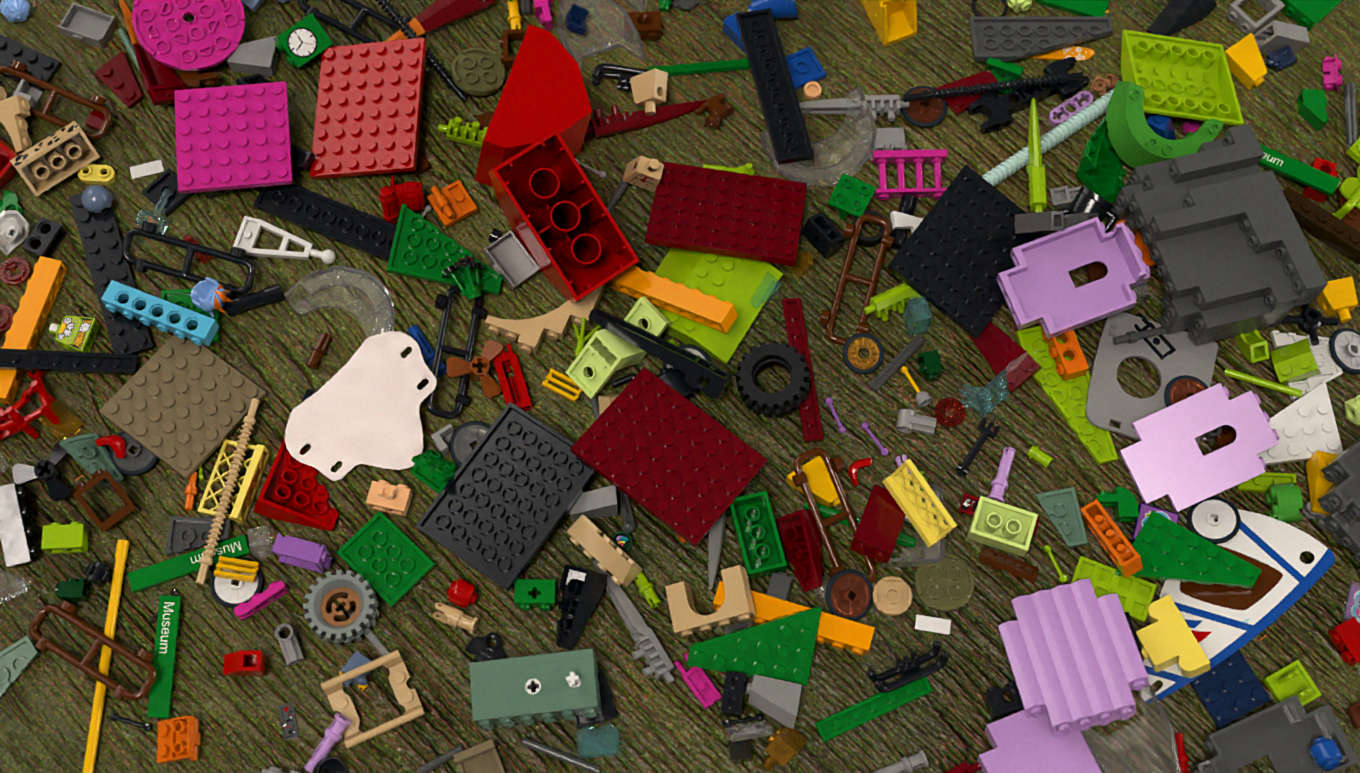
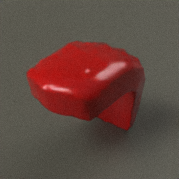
M112 434L105 437L102 436L95 441L97 447L110 445L117 459L126 457L125 440L122 436Z
M872 458L860 459L849 465L847 473L854 487L858 486L857 470L872 466Z

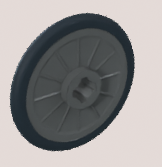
M470 421L460 425L453 432L449 443V450L452 459L459 467L473 451L471 444L475 442L478 444L491 427L490 425L480 421Z
M124 431L119 433L118 436H122L125 440L126 457L117 459L112 447L110 446L109 457L115 468L121 474L128 476L146 473L159 459Z

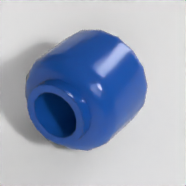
M1320 737L1313 741L1314 745L1311 746L1310 753L1317 767L1331 770L1340 765L1342 754L1334 740Z

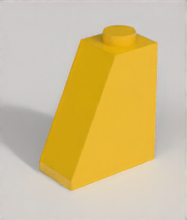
M1250 33L1225 51L1229 70L1248 90L1254 86L1256 88L1265 81L1264 77L1267 74V69L1255 37Z
M820 456L801 466L816 502L828 507H838L841 505L825 463ZM793 471L787 475L786 483L803 493L801 486L796 487L794 485L792 476L796 474Z

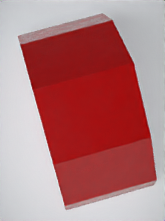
M530 24L527 28L483 140L475 181L493 187L489 172L493 168L556 129L573 156L577 155L581 150L592 114L591 105L579 64L550 31Z
M557 129L489 172L497 200L514 235L540 267V271L547 280L571 303L577 302L640 261Z

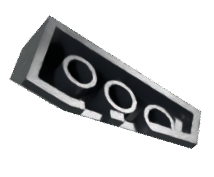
M1171 0L1146 31L1149 34L1170 37L1179 30L1191 26L1194 22L1205 19L1216 8L1217 4L1215 0Z
M565 564L560 581L562 601L559 602L558 608L561 609V619L557 622L556 646L572 650L603 594L608 575Z

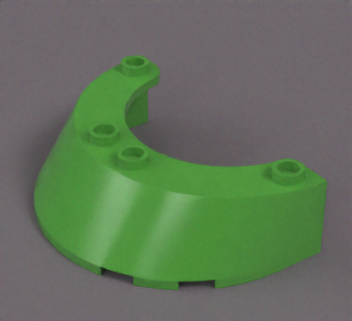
M1119 80L1111 95L1106 111L1107 136L1110 145L1114 148L1118 157L1134 169L1135 167L1197 153L1201 144L1213 141L1224 125V122L1211 118L1207 119L1196 132L1188 131L1182 139H1165L1157 135L1149 127L1143 111L1144 90L1142 87L1132 82Z

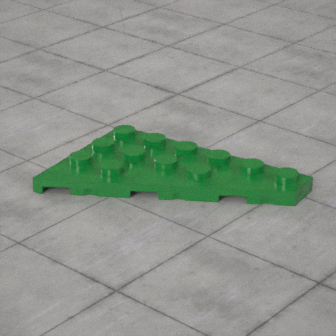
M402 204L387 273L450 286L457 285L451 275L442 278V275L445 274L444 270L447 266L458 262L459 258L463 256L474 257V254L463 246L458 245L452 238H448L432 223L425 221L421 215L410 210L406 204ZM481 262L482 266L486 265L487 267L486 269L479 270L481 292L499 295L502 275H498L489 265ZM464 266L454 271L462 286L469 283ZM470 271L473 282H476L475 271Z
M1152 511L1132 544L1141 557L1143 569L1131 575L1135 576V578L1147 577L1149 579L1165 581L1170 579L1180 580L1185 583L1227 585V587L1239 586L1252 589L1262 571L1258 567L1155 511ZM1119 569L1116 570L1115 574L1117 576L1123 575Z
M815 606L812 609L778 617L771 621L735 630L719 637H712L702 642L690 644L687 666L722 672L746 673V676L752 677L755 674L807 686L822 608Z

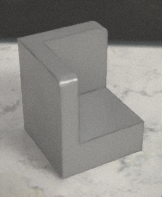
M21 79L12 97L17 95L27 98L30 106L36 109L44 93L30 87L26 80Z
M451 424L431 435L433 443L443 457L450 453L449 443L454 432Z

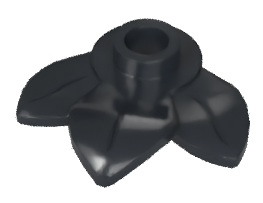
M488 633L484 638L475 637L465 648L466 652L475 655L474 662L505 658V654L501 649L502 638L497 633ZM495 640L496 645L489 646V642Z

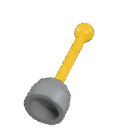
M907 366L901 367V372L907 376L917 392L915 400L918 406L923 408L930 404L933 400L930 394L919 390L909 374Z

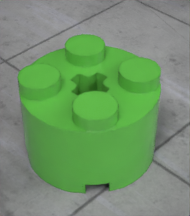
M1297 483L1271 484L1269 486L1268 492L1264 494L1266 504L1269 503L1270 511H1268L1269 517L1285 523L1301 522L1303 514H1299V509L1303 508V499L1300 487H1295Z

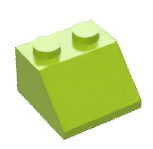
M1308 338L1270 352L1273 366L1282 385L1286 386L1288 383L1302 381L1321 374Z

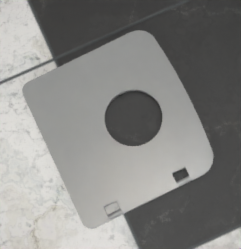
M1120 312L1109 316L1103 327L1092 366L1085 415L1087 420L1097 428L1109 430L1139 441L1132 423L1167 407L1164 392L1167 384L1172 379L1182 375H1189L1200 379L1210 388L1218 345L1215 341L1196 345L1194 340L1191 339L1189 332L1186 331L1162 334L1176 351L1161 360L1143 339H1139L1134 343L1114 344L1113 337L1126 335L1127 332L1131 331L1138 332L1134 326L1135 324L1140 329L1146 326L1141 320L1143 318ZM1148 320L1156 328L1163 327L1160 323ZM1158 335L1147 338L1162 355L1170 350ZM1159 338L1160 344L1155 345L1153 339ZM1128 358H1141L1151 363L1160 377V386L1156 394L1148 398H1136L1127 394L1117 380L1119 364ZM1110 421L1119 423V428L1109 426ZM1201 436L1195 438L1198 446Z

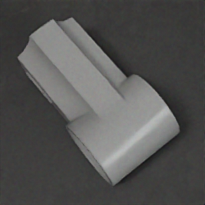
M910 409L899 410L896 425L897 431L902 433L918 432L933 436L936 418L918 415Z
M286 623L278 625L275 629V636L279 641L287 666L300 663L304 660V656L295 629ZM287 629L290 630V636L283 639L281 637L282 632Z

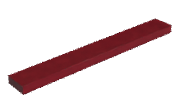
M801 298L783 299L781 303L789 348L791 346L795 347L798 353L804 356L810 374V391L807 393L805 402H800L801 407L799 408L804 443L823 441L824 437Z

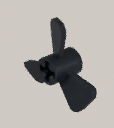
M57 442L53 447L49 460H41L35 467L16 463L12 468L13 481L16 484L24 485L40 479L47 485L51 500L57 502L68 498L72 492L60 481L61 472L56 467L67 456L68 452L59 445L60 442Z

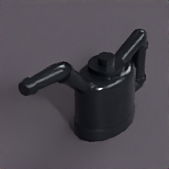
M1081 186L1069 207L1052 210L1063 211V215L1087 212L1099 213L1100 222L1106 216L1109 220L1105 224V234L1110 232L1118 220V215L1111 211L1113 205L1084 186Z
M665 366L660 369V373L657 375L658 378L686 399L691 398L698 392L697 389L691 388L684 381L685 373L674 367L667 368ZM628 374L616 381H612L610 384L612 388H617L619 385L632 381L637 374Z

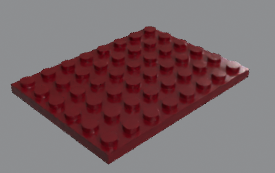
M662 161L664 167L660 182L655 191L645 235L646 244L795 266L807 183Z
M645 367L570 448V452L693 547L700 543L767 463L766 458Z

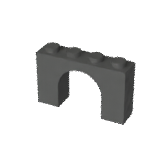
M1044 211L1016 214L1015 234L1050 235L1095 217L1099 219V213L1087 212L1063 215V211Z

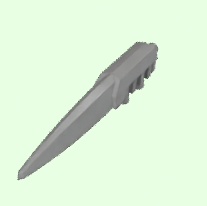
M858 95L855 98L825 99L799 103L802 114L857 116L862 113V117H865L866 113H869L871 122L877 121V113H880V116L888 113V121H894L895 113L900 115L901 108H909V102L900 101L899 95Z
M726 512L708 532L709 590L714 586L719 566Z
M593 558L598 573L608 575L605 588L628 628L632 639L636 642L635 647L639 648L632 652L633 658L636 660L644 656L646 659L645 664L650 665L642 669L643 675L647 677L654 673L656 680L664 677L668 685L673 683L675 679L671 672L674 670V665L656 635L649 628L621 586L611 579L612 575L608 571L605 573L597 566L599 561Z

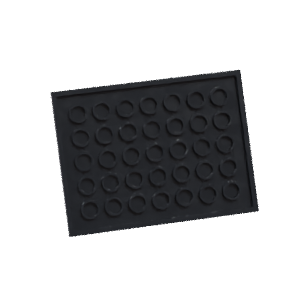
M965 165L886 268L976 339L1005 301L996 278L998 273L1015 267L1010 256L1012 248L1047 235L1015 234V215L1026 214V212L968 165Z
M509 402L415 527L509 592L597 472L570 452V448L575 443Z

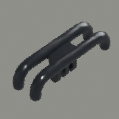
M602 63L593 69L592 84L597 86L602 78L618 80L617 90L621 91L622 85H625L624 91L628 92L629 86H631L630 78L650 70Z
M936 640L933 642V648L928 653L917 657L916 653L913 652L910 654L911 660L908 656H904V663H902L901 659L896 660V667L880 674H875L874 670L869 669L867 676L874 682L878 692L888 693L939 671L946 665L948 653L942 651L940 659L936 663L920 670L919 665L932 660L939 654L941 643ZM898 674L901 677L900 679L893 681L889 684L882 685V681L892 678Z

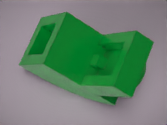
M1116 486L1112 494L1110 492H1100L1093 499V501L1097 499L1103 507H1113L1115 522H1135L1139 517L1138 503L1135 496L1123 487Z

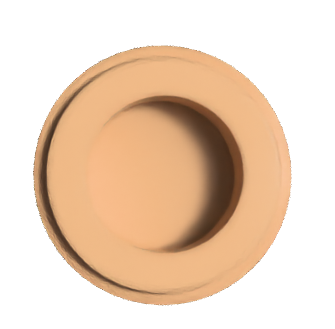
M808 82L804 86L803 94L808 100H817L821 96L822 88L817 82Z

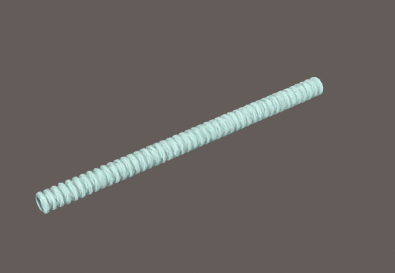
M1114 88L1041 136L1042 154L1075 134L1090 122H1093L1094 119L1105 114ZM1028 145L995 168H992L991 171L983 174L982 177L991 185L996 186L1007 179V177H1010L1011 174L1019 171L1020 168L1028 165Z

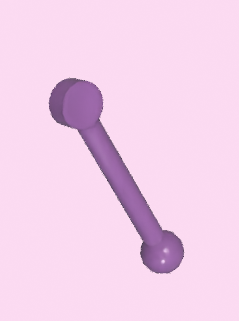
M828 397L825 400V404L832 411L839 427V433L844 434L846 428L842 426L833 407V399Z
M862 423L861 428L867 431L880 448L881 455L887 456L889 450L881 445L868 428V423Z

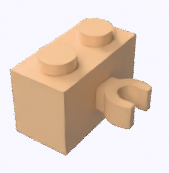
M384 480L372 481L366 504L369 509L407 517L413 494L411 489L403 484L394 486Z

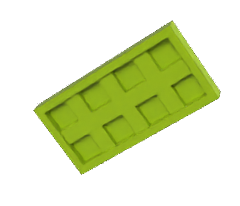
M1080 556L1071 583L1082 579H1090L1097 599L1108 594H1117L1124 613L1129 612L1131 619L1144 623L1157 585L1140 578H1135V576L1127 578L1123 575L1117 576L1115 574L1117 569Z

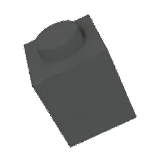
M773 572L766 595L786 601L792 578L788 577L789 575L784 572Z

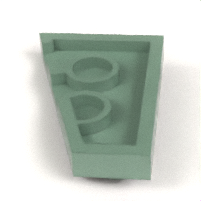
M97 432L60 441L59 445L91 475L99 469L102 471L107 469L117 483L122 482L123 477L112 463L105 446L97 447L95 442L99 438ZM106 477L99 482L103 487L111 485Z
M1074 487L1035 494L1037 501L1068 549L1088 545Z
M29 636L23 637L0 652V698L39 654Z

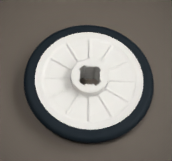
M1212 496L1192 505L1187 515L1190 531L1213 544H1221L1231 540L1239 531L1241 524L1237 508L1231 502L1221 497ZM1212 517L1214 519H1217L1218 521H1210V518Z
M241 557L235 558V559H241V560L251 561V560H249V559L241 558ZM260 568L254 583L240 581L238 586L234 585L235 580L215 577L213 573L210 582L212 595L219 604L227 608L235 609L234 607L238 606L241 602H249L250 598L256 593L261 592L263 587V575ZM224 569L221 570V571H225V572L236 573V572H233V571H230V570H224ZM241 572V573H238V574H244V575H250V576L252 575V574L242 573V572Z

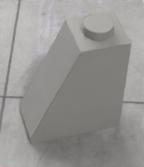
M1273 20L1254 34L1261 54L1269 51L1274 53L1288 45L1292 52H1298L1310 43L1306 27Z
M276 36L239 44L231 56L226 59V63L231 71L273 77L280 53L274 44Z
M615 486L581 493L566 515H570L571 521L577 520L582 514L588 519L618 516Z
M754 674L753 681L748 682L746 694H750L748 703L788 728L794 729L802 685Z

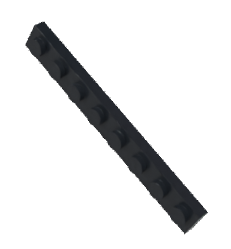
M0 348V369L135 375L137 355Z

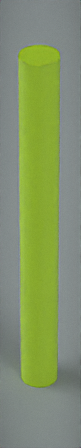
M1228 368L1224 372L1225 376L1301 398L1303 392L1299 389Z

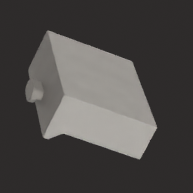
M72 3L61 24L57 25V28L63 36L104 49L118 23L115 17Z
M511 230L483 250L484 255L493 265L492 268L498 275H502V278L512 291L540 272V267Z

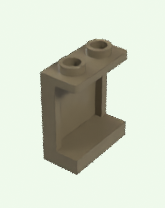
M492 739L453 755L460 773H505Z

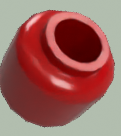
M457 579L456 582L452 581L446 595L449 596V602L466 608L469 603L474 604L478 594L475 593L476 587L474 584L463 579Z

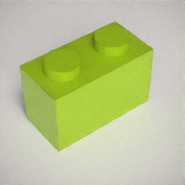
M54 522L50 523V525H44L41 549L47 554L88 552L89 529L82 522H71L68 525Z

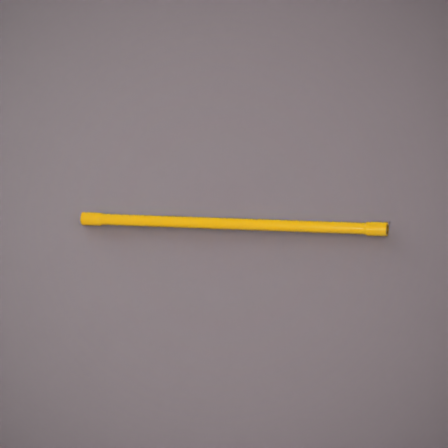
M123 539L117 540L114 572L104 635L114 640L125 562L130 541ZM102 644L98 671L108 677L112 649ZM99 681L96 682L82 773L94 772L107 687Z

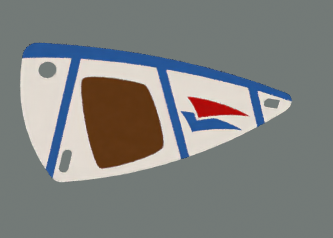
M1237 509L1241 519L1239 531L1231 540L1215 545L1262 570L1252 589L1239 586L1227 587V585L1185 583L1180 580L1167 579L1159 599L1167 595L1171 596L1210 661V669H1212L1255 638L1299 600L1333 565L1335 561L1333 552L1309 534L1292 525L1266 515ZM1302 552H1311L1314 555V561L1310 564L1302 563L1300 560ZM1145 659L1143 664L1149 677V686L1141 690V697L1147 703H1156L1204 673L1193 678H1186L1179 671V663L1162 671L1155 672L1148 659ZM1156 681H1162L1163 686L1156 693L1149 689Z

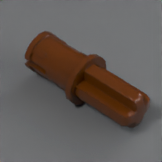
M321 333L315 346L311 348L312 352L305 363L308 368L312 370L317 369L322 356L326 354L325 350L331 340L329 334Z

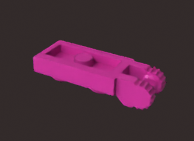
M282 580L279 582L275 581L264 592L253 595L249 602H241L238 606L234 607V614L239 619L245 620L289 592V589Z
M688 653L683 656L686 662L688 660ZM675 661L673 663L682 675L681 678L705 710L722 699L720 693L701 668L690 666L691 669L686 672L680 662Z

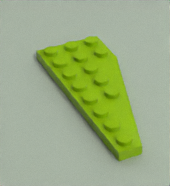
M1036 326L1016 331L1015 334L1019 346L1026 350L1041 367L1033 375L1034 379L1098 465L1117 461L1118 456L1109 430L1106 431L1093 426L1085 415L1090 381L1089 371L1083 376L1063 381L1062 376H1059L1057 373L1055 360L1049 354L1048 343L1043 340L1041 327ZM1056 339L1059 343L1064 344L1061 339ZM1064 356L1066 360L1071 361L1070 357Z

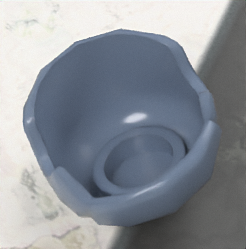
M101 185L87 187L81 196L83 207L89 212L102 213L104 208H110L113 201L111 192Z

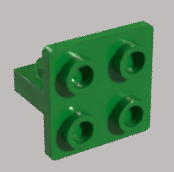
M989 57L984 71L990 70L1001 83L1002 80L1004 82L1007 80L1012 81V79L1017 81V78L1020 79L1024 68L1008 61H1000L999 59ZM1005 89V91L1000 90V92L997 93L1005 95L1010 91Z
M843 173L828 200V205L840 211L839 219L846 221L849 214L859 218L864 214L876 188Z
M428 450L412 458L411 461L415 464L410 473L440 494L458 468L453 462L441 457L439 452Z

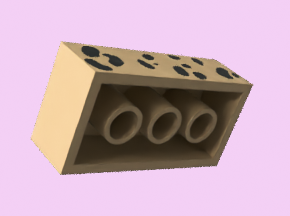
M73 121L11 159L10 162L37 197L100 156L80 126Z

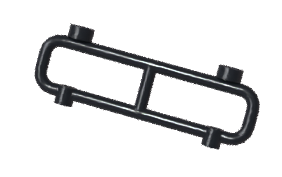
M298 0L300 9L306 12L305 16L312 13L315 18L363 43L377 42L356 31L366 15L398 31L400 30L397 27L398 24H394L395 21L355 0H340L360 11L349 27L319 12L315 7L306 5V0ZM403 16V21L406 20L407 23L411 21L410 18Z
M143 221L141 228L130 229L124 237L122 256L126 262L134 265V270L145 272L146 269L198 283L206 280L204 277L190 274L194 252H198L247 267L248 274L243 287L218 282L224 287V290L230 291L226 294L227 297H233V294H246L253 286L256 269L249 259L244 258L245 249L231 246L230 253L201 246L156 233L158 225ZM135 235L187 249L182 271L132 257L129 253L132 238Z
M457 285L451 286L447 290L446 295L438 293L435 300L434 308L443 310L431 372L436 380L438 378L442 352L462 357L468 362L472 361L479 318L483 319L486 308L482 307L481 296L474 298L475 303L471 312L472 319L466 351L444 345L453 295L461 293ZM469 374L460 378L458 394L455 398L456 405L452 412L434 407L435 390L425 399L427 411L434 416L444 419L457 418L461 414L463 407H467L470 397L465 395ZM421 382L418 389H423L428 383Z

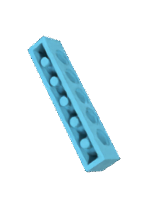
M113 280L101 298L105 308L110 312H120L128 319L135 318L144 325H154L162 332H172L176 337L190 339L191 342L199 346L203 344L209 347L219 328L216 320ZM163 313L161 316L156 317L157 314ZM180 319L178 323L173 324L175 320ZM193 326H197L195 330H190Z

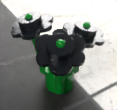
M463 256L454 265L447 266L442 278L451 275L459 287L462 296H466L467 300L482 295L479 270L486 269V265L482 266L481 262H475L474 257ZM462 266L465 267L469 281L468 284H465V289L454 271ZM470 271H475L476 282H473Z

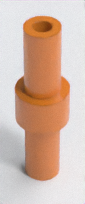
M197 472L189 478L188 486L185 489L186 511H193L194 497L197 496L198 487H196Z

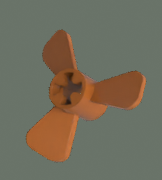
M494 340L486 341L482 355L475 357L471 362L456 357L448 358L447 376L449 378H456L470 374L474 381L481 382L485 397L493 398L500 395L501 387L488 373L489 363L503 350L502 344ZM483 366L484 368H482V373H478L477 367Z

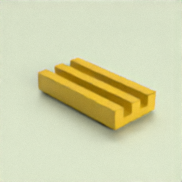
M552 368L545 377V381L542 382V387L576 403L582 393L581 388L571 378ZM552 376H554V377H556V378H558V379H560V380H562V381H564V382H566V383H568V384H570V385H572V386L578 388L579 390H577V389H575V388H573V387H571V386H569V385H567V384H565V383H563V382H561V381H559V380L553 378ZM549 381H551L552 383H554V384H556V385H558V386H560V387H562V388H564V389H566V390H568V391H570V392H572V393H574V394H576V395H575V396H572V395H570V394H568V393L562 391L561 389H559V388H557V387H555V386L549 384Z
M219 556V563H217L216 570L214 571L215 577L250 583L255 582L260 566L259 562ZM222 569H224V570H230V571H233V572H236V573L225 572V571H221V570H222ZM241 572H242V573H248V574H252V575L250 576V575H244V574H238V573H241Z

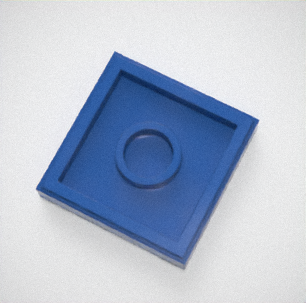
M810 46L785 57L795 91L803 88L808 82H817L826 78V73Z

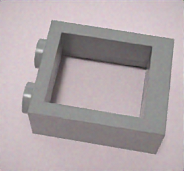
M1247 0L1234 1L1229 6L1225 15L1243 33L1247 35L1252 33L1254 35L1279 16L1285 5L1280 0H1255L1268 12L1256 23L1239 8Z

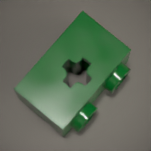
M518 579L515 582L514 591L515 608L523 611L531 610V608L549 611L551 608H556V581L552 579ZM534 592H538L536 599L532 597Z

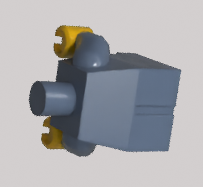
M356 651L347 664L342 665L339 675L371 662V660ZM373 670L343 682V686L347 688L352 683L355 686L358 685V688H362V691H364L369 685L366 677Z

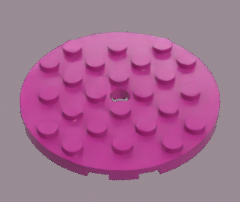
M134 0L132 21L139 43L152 58L173 69L200 71L219 65L236 50L244 33L245 15L241 0ZM192 15L194 20L192 23L186 22L184 17Z

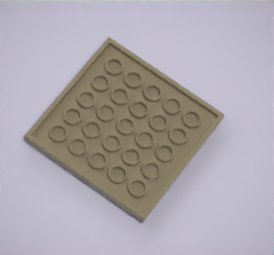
M173 335L99 412L188 480L242 423L244 417L248 414L252 398H256L261 402L267 396V393L205 346L196 345L190 339H180Z

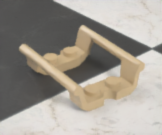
M398 650L321 683L333 711H339L352 721L351 725L347 726L342 733L347 749L425 714L416 689H410L407 686V681L411 677ZM384 666L390 671L389 682L400 705L405 707L406 711L402 716L363 733L359 729L360 718L351 697L343 690V682L377 667Z

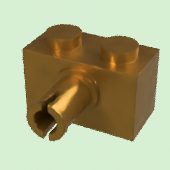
M786 726L783 729L780 727L767 740L769 745L765 751L768 753V756L762 761V765L769 771H772L777 763L784 767L798 754L808 740L795 728L791 729Z

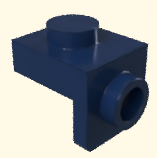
M573 4L565 16L566 28L572 33L583 35L586 30L584 20L589 11Z
M1289 45L1274 53L1271 51L1267 52L1269 58L1266 60L1270 68H1275L1276 72L1297 63Z

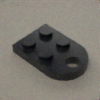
M598 668L602 714H597L595 718L576 716L575 722L578 730L617 718L605 675L600 668Z

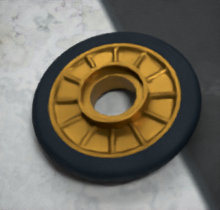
M858 333L851 336L845 342L842 356L846 366L851 371L857 374H870L880 367L884 351L876 337L867 333ZM863 348L868 351L866 359L858 356L859 349Z

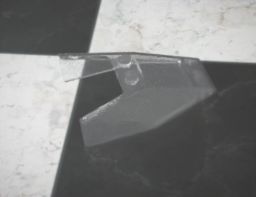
M561 0L557 32L563 47L579 64L580 71L582 70L584 58L593 57L596 54L611 51L618 47L625 49L641 61L645 60L640 35L625 8L613 0ZM573 4L589 11L584 20L586 30L583 35L572 33L566 28L565 16Z
M1150 683L1149 686L1139 690L1143 713L1141 720L1105 737L1100 736L1091 727L1085 731H1080L1096 763L1105 773H1181L1173 727Z

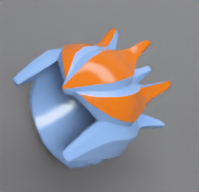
M205 277L206 280L198 282L193 287L190 296L192 303L196 307L208 312L214 318L213 309L226 313L222 306L225 307L223 303L232 302V300L226 296L230 292L229 290H224V287L217 280Z

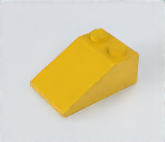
M1316 450L1306 462L1312 512L1325 515L1330 514L1321 507V503L1317 499L1334 485L1325 478L1321 469L1339 456L1337 454Z

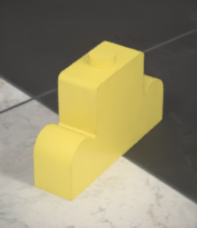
M1167 595L1151 603L1148 613L1152 624L1136 632L1142 648L1140 654L1143 659H1148L1155 672L1162 671L1179 663V671L1186 678H1193L1209 671L1210 661L1171 596Z

